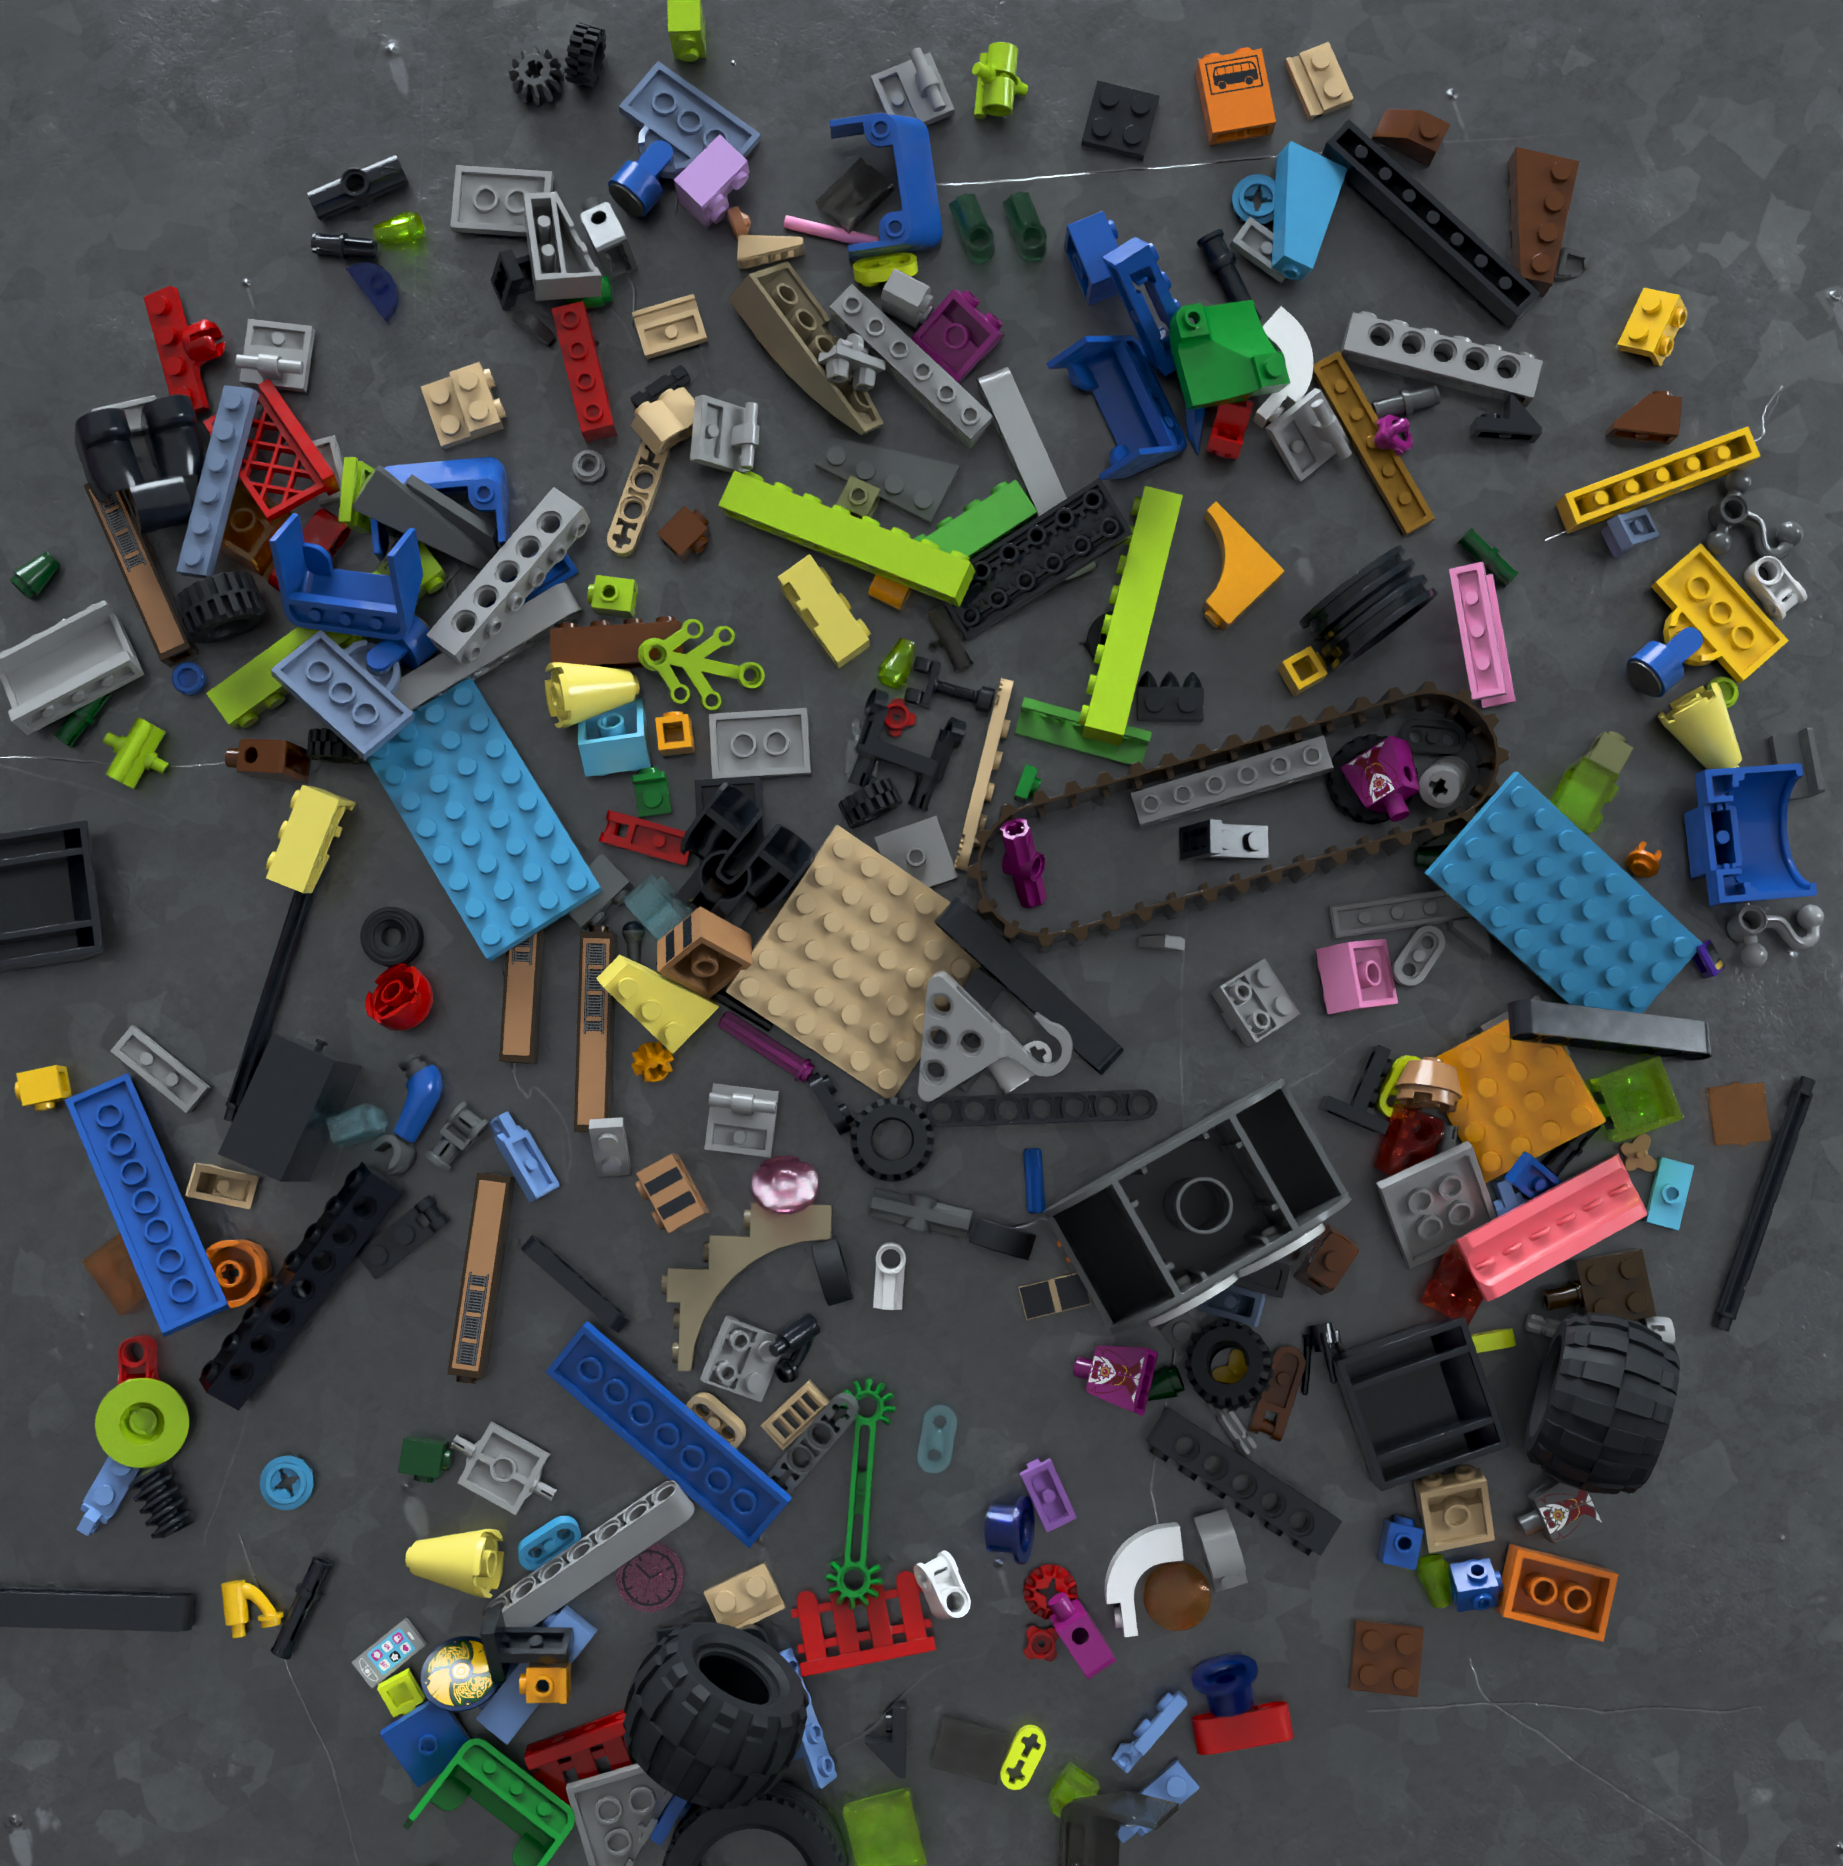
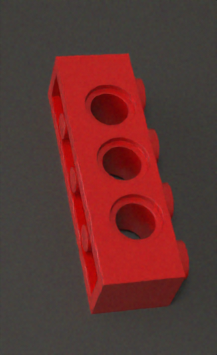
M583 301L551 308L581 433L586 443L618 436L589 316Z

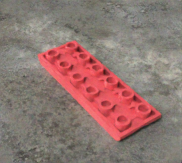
M1616 1153L1455 1241L1485 1302H1488L1506 1294L1640 1220L1648 1212L1633 1186L1619 1154Z

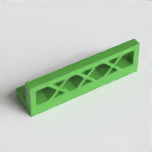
M1024 697L1014 735L1128 767L1136 762L1143 764L1152 732L1126 725L1120 746L1082 737L1084 725L1078 724L1081 712Z

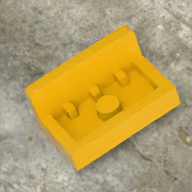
M1643 288L1617 344L1620 351L1650 357L1654 365L1661 367L1665 357H1668L1673 350L1674 338L1679 328L1684 326L1687 319V309L1681 296Z

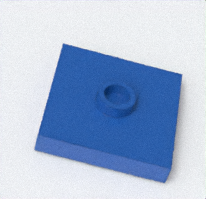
M429 1700L382 1729L380 1734L417 1788L441 1774L462 1745L471 1739L452 1711L438 1708Z
M673 1795L650 1836L651 1841L662 1846L677 1818L683 1820L693 1803Z

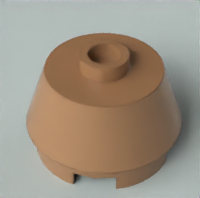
M1423 1057V1060L1408 1061L1394 1087L1398 1090L1397 1100H1400L1399 1104L1417 1110H1422V1107L1439 1108L1440 1113L1455 1112L1458 1100L1462 1098L1457 1069L1443 1063V1060L1434 1057Z

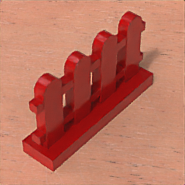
M909 1571L901 1572L896 1578L897 1589L884 1591L883 1584H870L871 1587L879 1592V1596L874 1598L865 1593L869 1601L866 1609L870 1630L859 1633L857 1632L854 1610L849 1609V1597H845L843 1603L838 1605L836 1600L841 1592L837 1591L830 1595L831 1602L818 1604L817 1597L813 1592H801L797 1597V1609L791 1610L792 1618L799 1617L804 1642V1644L797 1645L798 1653L805 1652L807 1662L799 1663L801 1676L805 1677L937 1650L935 1637H927L926 1628L932 1627L931 1618L924 1619L919 1596V1593H923V1591L917 1584L914 1574ZM859 1597L856 1598V1606L862 1605ZM899 1597L904 1624L891 1626L886 1600ZM833 1611L837 1637L824 1639L820 1613ZM906 1634L907 1642L894 1644L892 1635ZM872 1639L873 1648L861 1651L859 1642ZM839 1646L840 1655L827 1657L826 1648Z
M624 1709L527 1745L524 1760L528 1770L538 1767V1770H535L533 1773L534 1778L537 1781L543 1780L548 1790L571 1807L566 1792L568 1781L564 1771L575 1768L579 1780L599 1775L601 1772L596 1759L607 1756L612 1770L634 1764L623 1737L626 1732L623 1727L626 1715ZM602 1743V1746H599V1747H597V1748L591 1749V1747L596 1746V1745H599V1744ZM570 1755V1758L559 1761V1759Z

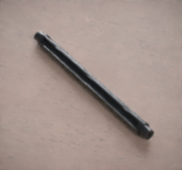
M314 890L312 893L294 891L232 1088L225 1104L227 1109L224 1120L233 1121L259 1065Z
M1801 1076L1797 1088L1793 1089L1783 1125L1780 1128L1725 1290L1716 1311L1718 1316L1714 1327L1729 1332L1732 1321L1737 1318L1747 1282L1750 1279L1774 1204L1777 1201L1793 1155L1801 1126L1804 1123L1814 1095L1812 1090L1816 1081L1811 1078Z

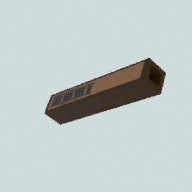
M88 483L83 485L160 661L171 667L198 655L199 651L195 643L188 641L173 603L175 597L147 533L142 535L139 533L131 504L125 495V489L112 493L110 495V505L105 506L97 501Z
M589 926V932H580L574 1132H589L590 1119L612 1118L615 998L596 979L617 958V935L614 932H609V927Z
M546 927L506 952L500 1062L537 1064Z
M477 1173L447 1373L449 1375H456L457 1382L476 1384L477 1378L481 1379L487 1375L515 1177Z

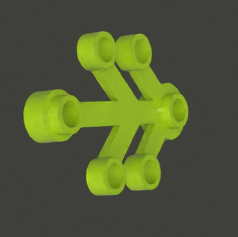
M697 619L686 620L680 630L665 640L659 638L645 640L638 650V658L641 665L648 670L658 671L669 689V698L678 704L688 701L690 690L686 685L680 684L670 665L679 666L684 669L700 694L702 707L707 710L718 709L722 699L718 692L713 691L702 672L735 678L741 686L751 689L759 687L765 677L763 668L755 662H745L737 666L705 659L706 656L721 646H728L733 643L735 633L728 626L717 627L713 636L686 654L673 652L674 649L689 638L697 639L702 635L703 625ZM692 622L698 627V631L694 635H690L687 631L688 625ZM724 629L729 633V639L726 642H722L719 639V633ZM653 648L659 651V658L655 661L649 658V651ZM747 669H751L754 673L750 681H746L744 678V672ZM681 687L684 690V697L677 700L674 696V691ZM709 694H713L716 698L713 706L706 704V697Z

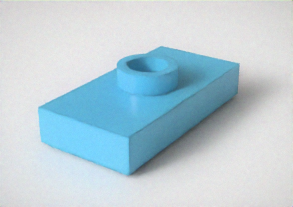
M1664 1157L1658 1158L1646 1208L1648 1214L1644 1217L1643 1222L1679 1230L1694 1165Z

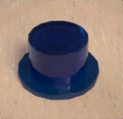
M1023 1495L1019 1497L1016 1505L991 1504L985 1520L984 1536L987 1550L989 1552L1013 1554L1014 1561L1018 1565L1026 1564L1031 1555L1035 1532L1032 1500L1029 1496Z
M1225 1654L1201 1663L1193 1670L1191 1681L1195 1690L1206 1695L1208 1707L1212 1714L1220 1717H1232L1248 1711L1254 1705L1255 1696L1251 1683L1257 1678L1259 1670L1256 1661L1249 1656Z

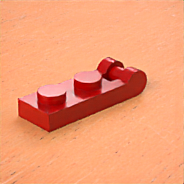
M607 811L605 820L608 821L605 832H601L598 842L687 867L691 852L687 851L685 855L680 853V845L686 831L619 812ZM620 825L628 827L625 838L617 836Z

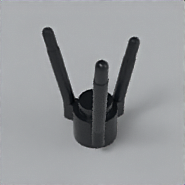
M1334 1322L1307 1326L1309 1334L1303 1335L1304 1357L1306 1361L1302 1376L1303 1395H1307L1309 1389L1312 1346H1314L1315 1352L1324 1351L1330 1382L1332 1384L1337 1383L1331 1350H1335L1336 1347L1337 1352L1341 1353L1345 1349L1341 1342L1340 1331L1335 1330Z

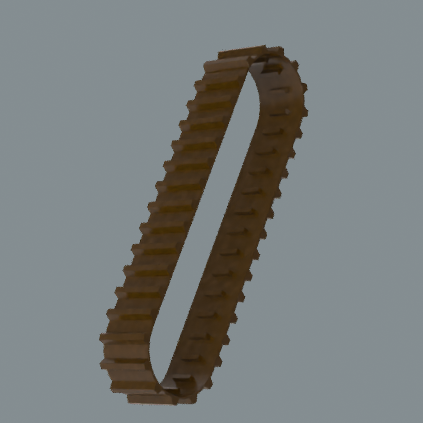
M1425 681L1414 693L1406 695L1398 687L1391 688L1375 704H1371L1365 696L1357 698L1341 714L1333 705L1325 707L1318 717L1310 723H1307L1301 715L1294 716L1285 728L1279 732H1275L1269 724L1260 726L1252 739L1243 742L1237 734L1229 735L1220 749L1210 751L1204 743L1198 744L1194 747L1188 758L1179 761L1172 752L1162 756L1158 766L1146 770L1140 762L1131 764L1126 776L1113 779L1105 771L1098 774L1093 786L1083 789L1075 780L1067 782L1063 794L1049 798L1043 790L1034 792L1031 804L1016 809L1009 803H1006L1000 807L999 821L994 824L990 831L978 830L974 839V849L978 852V860L976 864L967 867L966 884L977 889L980 902L976 906V913L983 920H991L1003 932L1002 937L1010 945L1016 940H1020L1025 943L1035 944L1038 953H1047L1051 943L1068 940L1074 948L1082 946L1087 939V934L1100 931L1105 939L1113 937L1119 930L1120 924L1131 921L1136 929L1144 928L1152 920V915L1162 912L1168 920L1175 919L1184 911L1185 905L1194 903L1200 911L1206 910L1217 900V896L1225 894L1231 902L1237 901L1253 885H1257L1263 893L1268 892L1282 881V877L1287 875L1294 884L1302 882L1318 866L1325 874L1333 873L1344 865L1349 857L1352 858L1356 865H1360L1377 855L1380 848L1388 856H1391L1410 845L1411 839H1414L1419 847H1422L1443 835L1444 828L1452 834L1465 828L1476 815L1475 808H1482L1500 788L1495 780L1499 766L1509 759V751L1498 747L1497 737L1493 729L1499 720L1495 714L1483 715L1477 707L1471 704L1472 692L1463 689L1454 695L1449 692L1438 691L1434 681ZM1416 708V712H1423L1426 709L1445 715V718L1454 721L1465 730L1469 741L1471 740L1477 753L1476 768H1479L1478 784L1468 794L1473 798L1464 811L1459 806L1448 813L1450 816L1448 819L1433 823L1432 817H1429L1419 823L1420 827L1401 832L1398 826L1388 831L1387 837L1369 842L1368 836H1364L1356 841V846L1339 851L1333 845L1324 850L1325 855L1305 860L1302 854L1296 856L1292 860L1293 864L1273 870L1272 865L1268 864L1261 868L1262 873L1243 879L1237 873L1229 878V883L1208 888L1206 882L1197 887L1198 892L1178 898L1175 892L1168 893L1164 902L1144 907L1143 901L1134 905L1135 910L1113 917L1111 911L1103 913L1102 920L1082 926L1076 920L1071 922V929L1048 933V928H1041L1040 933H1035L1018 928L1020 922L1013 920L1012 924H1010L995 911L998 905L996 900L988 901L982 888V881L988 880V871H980L981 861L986 850L993 853L996 847L993 839L1001 833L1000 828L1005 821H1011L1016 818L1028 819L1038 816L1040 821L1046 818V813L1066 807H1069L1070 811L1077 810L1080 803L1100 797L1102 802L1109 801L1111 794L1131 788H1133V792L1139 791L1145 784L1162 779L1166 783L1172 781L1179 774L1193 770L1199 773L1205 771L1207 766L1224 761H1227L1228 764L1236 762L1241 756L1255 752L1263 754L1269 752L1272 747L1286 743L1293 745L1301 742L1303 738L1320 733L1324 735V738L1329 737L1335 731L1334 729L1354 724L1355 729L1360 728L1366 723V720L1385 715L1386 720L1391 719L1400 710Z

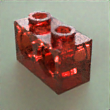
M1395 1103L1389 1120V1127L1384 1135L1374 1165L1389 1175H1395L1433 1157L1436 1145L1442 1138L1444 1120L1428 1112ZM1421 1123L1419 1131L1414 1134L1416 1126ZM1410 1155L1409 1162L1404 1165L1406 1157Z
M1452 1243L1449 1250L1444 1254L1432 1281L1427 1285L1425 1294L1420 1302L1448 1319L1464 1316L1469 1326L1483 1300V1296L1459 1247Z

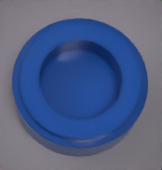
M193 662L179 664L172 673V684L183 695H198L206 687L207 675L205 671Z

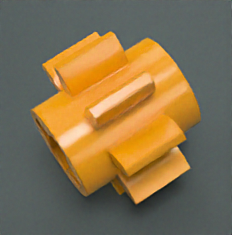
M660 1041L657 1043H643L636 1052L632 1053L635 1062L631 1066L635 1076L641 1075L645 1083L648 1081H661L668 1075V1072L673 1071L670 1062L674 1060L673 1056L667 1048L663 1049Z

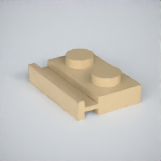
M1329 42L1303 51L1293 58H1286L1284 64L1309 121L1322 114L1323 116L1352 104L1354 98Z
M694 294L632 312L646 360L708 342Z
M765 1561L703 1592L717 1623L738 1629L744 1625L754 1624L786 1607Z

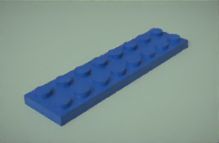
M124 1074L65 1099L163 1336H169L229 1309L228 1302L130 1074Z
M587 1321L579 1329L545 1372L669 1480L675 1481L685 1494L748 1548L754 1544L792 1499L785 1490L590 1322Z

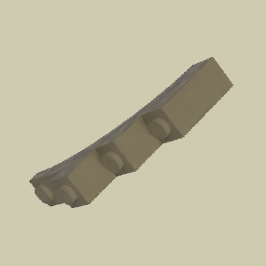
M751 1203V1210H745L744 1230H750V1236L710 1235L709 1242L703 1243V1262H708V1268L671 1267L668 1268V1275L662 1274L661 1294L667 1295V1302L680 1303V1309H674L673 1328L679 1329V1342H673L672 1363H678L677 1371H692L694 1369L697 1343L705 1319L719 1294L732 1279L756 1259L778 1248L803 1241L832 1239L833 1205L803 1204L791 1210H778L769 1207L765 1203ZM769 1203L770 1205L777 1207L778 1205L774 1203ZM779 1204V1208H789V1205ZM791 1204V1207L797 1206L799 1204Z

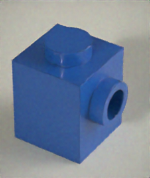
M1395 1515L1394 1520L1384 1518L1377 1555L1379 1561L1384 1564L1416 1570L1423 1529L1414 1524V1518L1402 1515Z

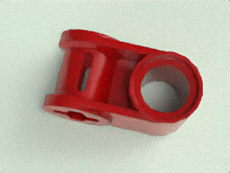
M145 1334L136 1335L121 1343L118 1349L119 1375L117 1385L136 1378L159 1380L158 1347L156 1341L151 1336ZM134 1343H138L143 1347L144 1355L142 1359H138L133 1355L132 1346Z

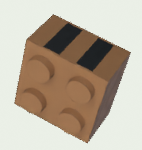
M699 907L657 941V972L710 999L729 984L740 970H746L753 965L752 957L750 956L752 953L751 934Z
M670 1154L636 1173L639 1181L635 1182V1185L644 1200H651L656 1209L651 1214L660 1230L666 1229L668 1233L676 1232L710 1213L678 1154Z

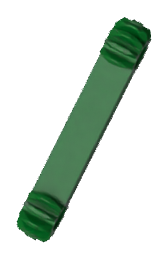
M871 1378L866 1379V1390L864 1391L858 1380L853 1382V1387L857 1392L856 1395L847 1389L843 1391V1393L853 1395L858 1402L865 1397L872 1398L877 1404V1411L871 1417H864L859 1413L855 1419L845 1563L841 1566L838 1562L832 1560L829 1566L838 1574L829 1573L825 1576L826 1581L837 1582L836 1585L828 1588V1594L831 1595L837 1591L841 1592L836 1600L838 1605L843 1603L845 1597H849V1609H855L856 1598L858 1597L863 1607L868 1606L869 1601L865 1593L874 1598L879 1596V1592L871 1587L870 1584H883V1578L872 1577V1574L881 1570L880 1564L868 1568L866 1561L877 1421L880 1419L884 1424L890 1425L892 1420L883 1415L884 1411L895 1412L896 1407L884 1405V1402L891 1400L894 1395L893 1393H888L883 1397L879 1395L885 1387L883 1382L877 1386L875 1391H872L873 1381ZM846 1404L839 1406L841 1409L849 1408ZM868 1425L870 1427L867 1471L860 1472L858 1465L861 1427ZM856 1514H862L860 1560L856 1561L852 1558L854 1517ZM850 1570L859 1571L864 1577L863 1585L855 1589L850 1588L845 1582V1574Z

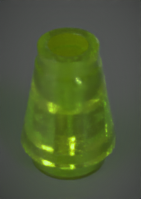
M409 210L373 227L378 244L417 243L418 239L424 238L425 235L419 213H411Z
M899 638L877 668L879 672L877 679L882 684L893 689H900L903 684H906L916 645L910 640Z
M1429 1554L1419 1558L1417 1562L1418 1567L1415 1571L1431 1601L1432 1607L1442 1608L1450 1605L1452 1600L1449 1563L1444 1561L1442 1554Z

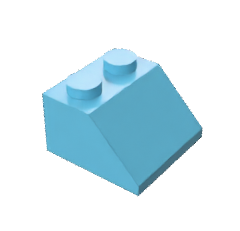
M643 698L635 699L631 703L578 723V747L585 777L605 776L610 773L623 771H639L640 769L651 767L650 745Z

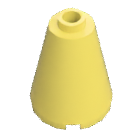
M553 662L547 665L545 671H551V680H545L548 710L551 717H558L559 722L555 723V726L560 729L570 727L631 703L635 700V695H638L640 691L638 678L636 675H632L629 669Z
M1711 683L1712 689L1707 691L1704 686L1689 691L1669 704L1672 710L1668 714H1665L1663 710L1659 713L1658 718L1665 728L1707 770L1739 767L1738 764L1742 761V755L1718 683Z
M483 1529L417 1540L406 1552V1566L410 1569L411 1574L479 1598H491L493 1595L489 1592L491 1589H498L503 1574L505 1554L504 1551H498L497 1542H503V1538L499 1530Z

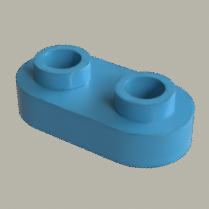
M559 1516L525 1537L517 1548L521 1566L526 1570L535 1571L581 1539L578 1522L570 1516ZM561 1529H567L565 1532H558ZM533 1547H538L536 1551H529Z

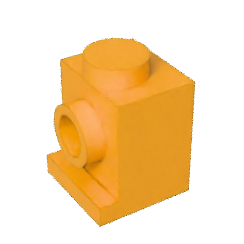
M571 1662L530 1663L526 1667V1673H521L519 1679L520 1695L526 1694V1703L567 1704L571 1698ZM546 1680L549 1684V1690L541 1691L537 1685L538 1681Z

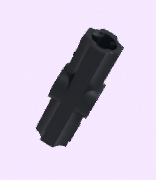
M394 155L363 169H348L342 174L340 179L307 192L318 219L321 221L354 206L360 208L367 207L374 201L375 197L409 182L398 157ZM356 184H365L359 192H351Z

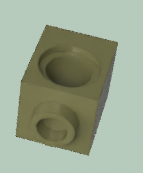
M850 475L836 505L846 508L851 512V516L862 519L863 516L872 518L880 502V489Z
M1604 731L1596 737L1584 760L1614 775V777L1610 778L1584 763L1581 766L1607 779V781L1604 782L1581 769H1578V771L1607 787L1616 781L1634 747L1626 743L1627 739L1622 735L1612 731L1609 733Z

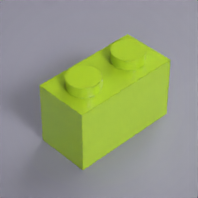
M667 0L668 33L674 59L694 62L699 58H706L705 18L701 0Z

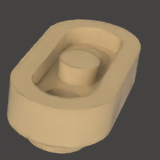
M699 1392L687 1402L686 1406L733 1447L737 1448L745 1439L746 1427L743 1421L712 1394ZM701 1404L706 1405L709 1408V1412L704 1411L701 1408ZM726 1426H730L735 1434L729 1433Z

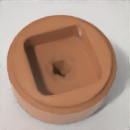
M738 206L728 209L726 214L735 239L738 240L740 235H749L751 222L748 214L741 212Z

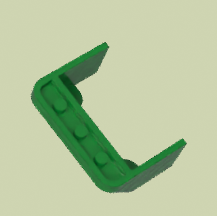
M473 1738L462 1745L409 1815L403 1827L409 1830L429 1802L442 1811H453L460 1807L467 1796H469L522 1837L512 1853L514 1866H546L572 1830L575 1823V1815L567 1803L487 1741Z

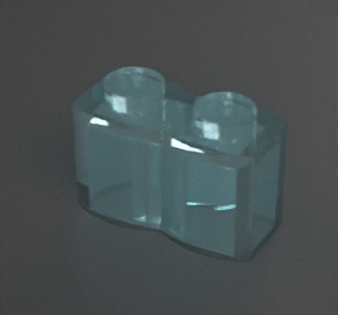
M652 874L622 899L623 903L657 941L694 912L683 902L678 904L670 894L675 890L663 876L656 879Z
M364 1103L326 1116L329 1133L336 1147L343 1146L346 1148L385 1135L384 1128L388 1127V1120L383 1108L378 1109L375 1104L369 1105Z

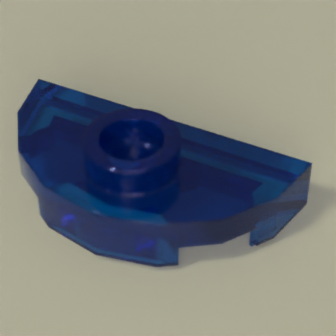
M370 262L356 263L346 268L360 289L387 322L395 313V306L398 301V288L391 274L382 266Z

